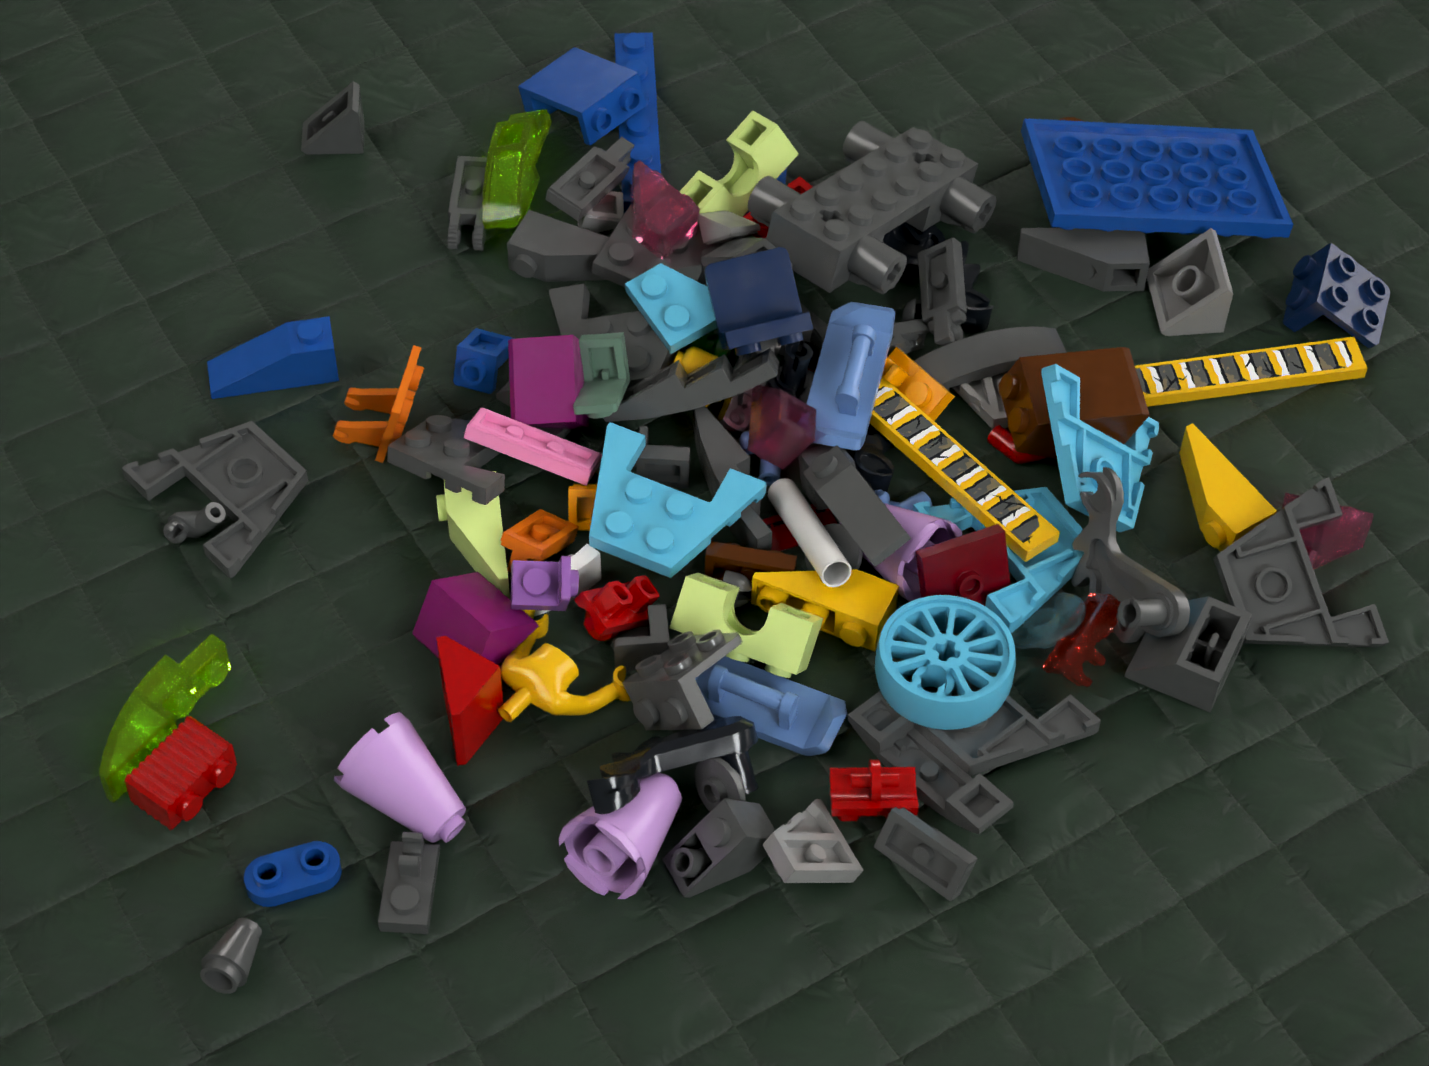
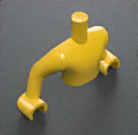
M523 610L532 619L534 618L535 610ZM544 614L541 619L536 620L539 627L505 658L501 666V678L515 691L498 709L501 717L508 722H512L530 704L552 715L581 716L593 713L616 699L631 701L622 683L626 677V667L622 665L614 670L613 683L593 693L581 696L566 692L569 685L579 676V670L575 662L563 651L548 643H544L535 652L530 654L536 639L542 638L548 632V614Z

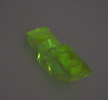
M547 109L511 114L508 121L496 123L488 150L483 185L482 223L485 229L496 227L503 229L513 228L521 223L528 212L540 180L535 165L552 124Z
M211 633L181 663H177L165 654L134 689L110 731L99 769V776L106 797L114 803L125 792H128L124 781L126 776L131 774L133 768H137L141 761H145L146 756L150 755L154 748H158L160 742H164L166 736L171 735L173 729H177L175 721L187 716L194 708L196 701L211 687L218 686L225 679L228 671L231 669L226 644L221 639Z

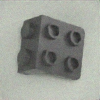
M719 629L704 635H694L691 631L684 632L675 636L667 643L668 650L660 655L648 657L636 665L637 672L622 683L633 703L634 714L638 721L643 724L646 731L703 729L715 720L695 678L743 642L738 632L722 633Z

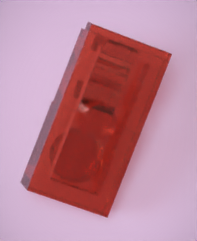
M1090 593L1041 668L1047 673L1062 674L1077 686L1089 687L1093 681L1083 673L1082 664L1087 660L1094 666H1103L1105 664V657L1093 647L1114 630L1117 624L1118 607L1121 602L1111 594Z

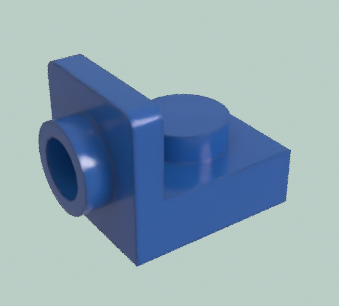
M475 328L457 345L454 384L491 394L496 389L498 368L509 358L508 340L515 338Z

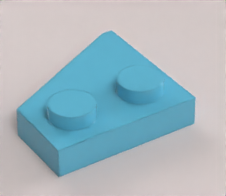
M662 263L625 283L626 293L670 354L717 328L708 287Z

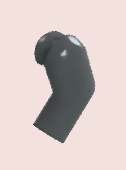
M211 502L200 511L176 512L167 519L168 523L164 526L163 533L172 543H181L186 539V536L201 538L225 519V509L221 504Z

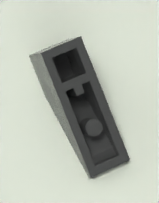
M528 210L507 242L509 270L515 271L522 277H533L544 282L606 280L592 273V265L609 237Z
M838 445L829 452H825L815 458L811 466L803 472V475L875 567L911 539Z

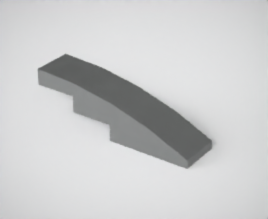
M769 348L733 368L725 354L687 374L678 360L628 388L618 410L603 419L605 422L650 419L697 409L738 395L776 377L779 361L772 349Z
M706 406L693 409V435L698 458L713 498L730 468L749 475L750 456ZM761 500L757 503L753 501L741 512V517L729 529L741 546L769 551L772 547V531L760 518Z

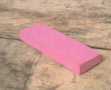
M483 407L478 410L468 423L464 438L585 486H587L598 469L602 454Z

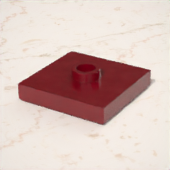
M999 524L915 551L921 598L932 595H952L964 597L985 606L987 595L1010 585L1005 530Z

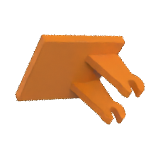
M413 345L399 388L348 389L344 401L348 408L358 411L368 409L387 413L390 416L388 421H337L333 437L337 441L347 444L358 442L377 446L379 449L375 461L384 462L388 445L402 436L424 367L416 365L421 347Z

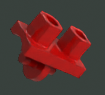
M646 575L635 577L631 582L620 583L619 581L608 582L602 588L582 591L574 601L578 607L586 610L584 626L588 633L598 641H606L616 637L621 631L647 626L648 605H652L660 595Z
M879 759L869 760L868 767L830 768L831 816H837L840 821H857L861 816H883L887 819L891 809L895 807L898 809L904 807L912 814L918 815L915 767H881Z

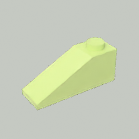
M444 480L445 494L436 495L439 521H448L450 539L475 572H479L510 599L505 547L501 545L503 527L499 495L487 505H482L472 501V492L461 487V492L455 493L446 489Z

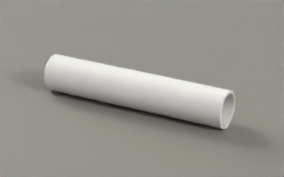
M787 478L775 481L768 490V498L822 582L828 587H838L846 583L851 576V566L794 481Z

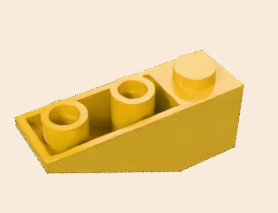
M853 569L848 581L838 587L826 586L816 571L755 572L752 577L751 604L759 606L763 611L769 613L770 607L784 603L824 618L820 631L841 638L851 646H861L875 652L884 624L896 611L899 586L858 569Z

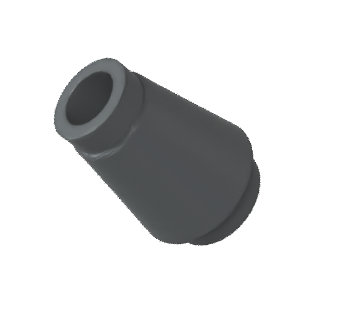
M247 918L236 919L234 924L202 958L200 976L208 987L220 993L231 994L238 987L246 984L259 938L262 935V930L257 923Z

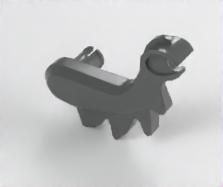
M1103 467V472H1083L1079 474L1080 478H1093L1096 480L1098 488L1096 493L1091 491L1080 493L1082 503L1089 514V524L1072 543L1074 550L1083 551L1084 554L1078 563L1071 583L1074 587H1086L1090 584L1089 608L1093 624H1107L1111 620L1114 632L1123 643L1137 642L1145 631L1157 637L1178 635L1184 631L1190 617V606L1185 594L1176 586L1127 557L1121 552L1117 544L1116 523L1124 503V491L1120 478L1115 471L1107 467Z

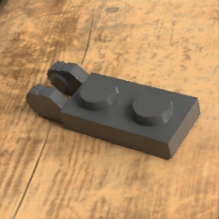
M457 156L448 209L449 228L447 242L449 249L459 248L461 225H473V250H484L486 226L490 225L499 168L498 158Z

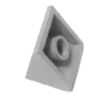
M1210 228L1148 269V285L1159 328L1165 336L1224 332L1233 290L1217 233Z

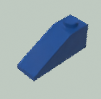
M330 316L286 322L207 361L212 399L339 381Z

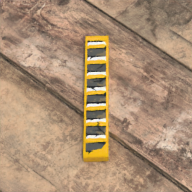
M1355 337L1135 366L1147 407L1365 378L1368 369Z
M882 376L870 424L986 528L999 524L1005 530L1006 545L1024 562H1027L1058 542L1060 534L1058 529Z

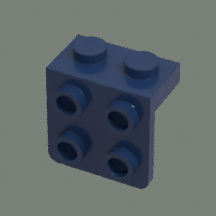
M1329 243L1311 256L1306 255L1302 257L1293 269L1294 279L1291 291L1285 301L1287 307L1283 324L1293 332H1296L1320 316L1325 315L1366 347L1372 348L1379 344L1390 297V289L1387 284L1333 243Z
M778 247L711 263L705 267V279L722 350L735 348L736 356L762 350L760 342L777 338L778 346L804 340L802 332L813 329L810 312L802 313L789 253L785 248Z

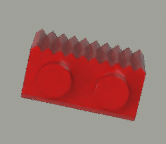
M186 716L185 721L181 722L177 729H173L171 735L166 736L165 741L160 742L158 748H154L152 753L146 756L145 761H141L139 766L133 768L132 773L126 776L124 781L131 802L134 805H138L141 810H145L148 815H152L155 820H159L162 825H166L169 830H173L182 820H191L200 811L203 799L215 787L222 788L232 779L237 766L233 745L192 716Z

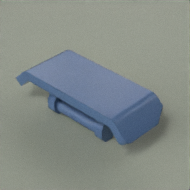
M849 302L832 311L797 437L821 445L833 447L838 445L839 448L850 450L861 449L866 439L892 340L895 322L894 309Z
M726 656L695 678L715 720L731 716H741L754 722L757 738L805 756L826 753L830 749L847 715L846 703L842 699Z

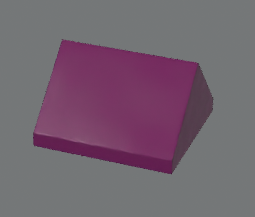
M574 335L508 340L511 419L535 428L589 429V417H587V414L575 415L573 404L584 384L579 339Z
M479 572L432 580L412 634L437 658L436 637L447 636L499 665L539 626L523 610L511 609V600Z

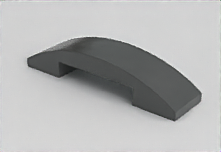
M1014 327L989 331L960 339L935 349L914 361L949 391V388L1008 372L1019 357L1066 353V350L1057 330L1054 328Z
M881 691L848 714L849 723L885 767H915L917 797L935 812L959 827L980 834L1013 808L1014 802L982 774L979 773L972 778L914 728V722L897 713L884 699Z

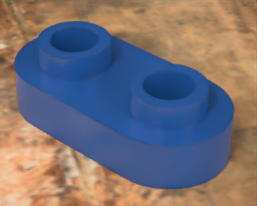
M313 841L260 856L254 859L244 872V884L247 895L257 905L273 907L325 892L333 888L341 877L340 857L332 845L322 841ZM311 860H323V862L317 866L308 865V863ZM270 872L276 874L269 880L261 879V876Z

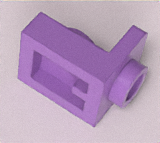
M561 556L559 562L512 561L511 609L566 611L570 598L578 596L579 572L578 570H571V556Z

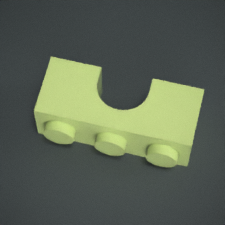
M752 110L726 139L734 152V162L728 174L716 181L698 170L672 201L697 222H699L698 215L700 213L729 211L743 217L748 211L749 197L758 182L766 176L777 179L799 154L776 123Z
M694 573L685 577L669 627L670 629L681 633L691 631L694 635H704L717 629L721 630L722 633L738 632L743 642L728 653L726 657L741 662H748L749 658L765 663V670L767 672L785 678H790L792 674L797 675L807 670L824 618L780 603L770 607L766 622L760 630H751L744 627L738 621L735 614L734 605L740 587L701 573Z

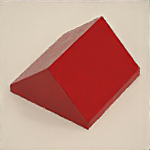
M447 636L436 637L442 690L457 766L465 765L503 720L498 711L503 705L500 666Z

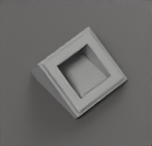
M610 191L578 221V227L595 233L615 229L624 216L623 193Z
M729 211L707 212L698 215L703 243H707V245L725 243L733 238H745L760 231L758 223Z

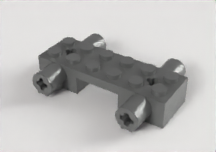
M863 120L853 126L843 144V155L851 165L803 194L798 193L771 176H766L754 187L748 200L750 215L758 222L769 227L767 239L776 248L783 247L788 251L794 272L829 293L847 281H851L858 285L868 286L873 291L883 295L895 287L904 272L907 262L905 255L883 243L885 234L904 222L924 232L939 221L960 226L964 230L975 234L979 229L985 227L994 212L997 202L996 196L973 184L978 163L966 157L962 151L948 147L934 139L927 131L915 127L893 138Z

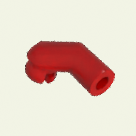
M1001 425L993 428L988 435L987 442L1014 463L1024 464L1046 458L1017 452L1011 433Z

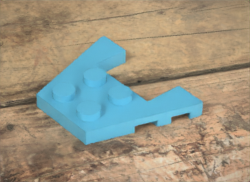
M1057 364L1042 368L1041 375L1065 505L1089 516L1086 507L1082 503L1080 493L1088 491L1096 493L1098 484L1093 478H1080L1078 475L1083 472H1103V467L1111 468L1120 478L1124 491V503L1116 523V531L1123 532L1134 529L1145 486L1139 480L1142 468L1150 465L1153 452L1147 448L1150 438L1158 435L1159 422L1148 417L1125 444H1122L1080 420V377Z
M609 422L606 428L589 532V546L672 578L711 544V538L724 526L730 527L741 517V512L753 501L755 503L759 502L766 493L767 482L731 468L711 502L632 473L633 466L646 446L645 435Z
M1047 487L1015 490L1014 492L1060 531L1058 542L1027 562H1024L1007 546L1009 572L1017 582L987 595L985 607L1001 618L1010 633L1019 628L1073 577L1078 563L1084 554L1083 551L1074 550L1072 546L1074 539L1083 529ZM950 498V504L930 507L929 501L918 502L913 505V511L949 520L962 531L970 527L975 531L986 528L954 498Z

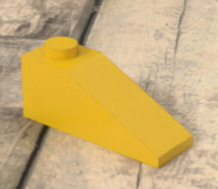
M1193 423L1186 426L1179 455L1200 531L1203 533L1206 541L1221 552L1276 514L1277 510Z

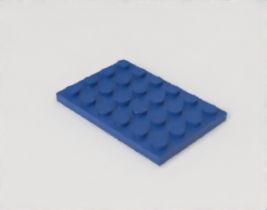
M1026 118L1023 120L1021 134L1051 227L1065 230L1075 228L1100 229L1107 232L1114 230L1140 231L1143 233L1171 232L1183 235L1202 234L1212 228L1216 231L1217 235L1224 237L1239 235L1257 236L1260 238H1289L1293 222L1253 130Z

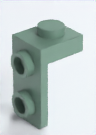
M624 332L581 335L579 347L584 384L573 404L575 415L587 414L589 418L598 419L608 417L618 410L630 383Z

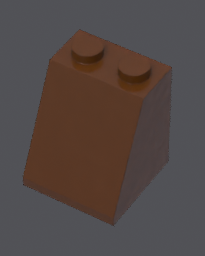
M1125 347L1019 357L998 384L999 394L1002 398L1008 420V428L1017 452L1057 459L1041 375L1042 368L1057 364L1080 377V420L1122 444H1125L1150 416L1130 349Z

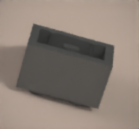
M1208 596L1188 600L1190 606L1189 622L1184 631L1178 635L1157 637L1145 632L1124 677L1210 713L1243 645L1252 614Z

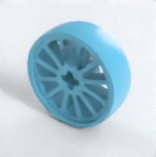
M932 595L915 599L898 608L888 618L879 635L875 656V674L881 694L897 713L918 725L940 730H956L977 725L990 718L1000 709L1012 688L1016 668V651L1013 637L999 616L989 608L973 600L952 595ZM893 658H898V659H904V660H903V661H899V662H894L892 659H893ZM985 672L996 673L997 675L992 677ZM913 675L912 682H908L904 678ZM967 681L978 687L979 690L971 691ZM935 687L938 688V690L936 693H932L924 690L923 688ZM956 690L959 696H952V692Z

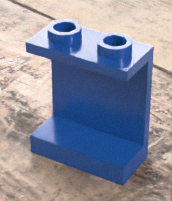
M576 47L518 86L527 119L539 123L557 109L578 117L584 142L589 146L646 106L638 72Z

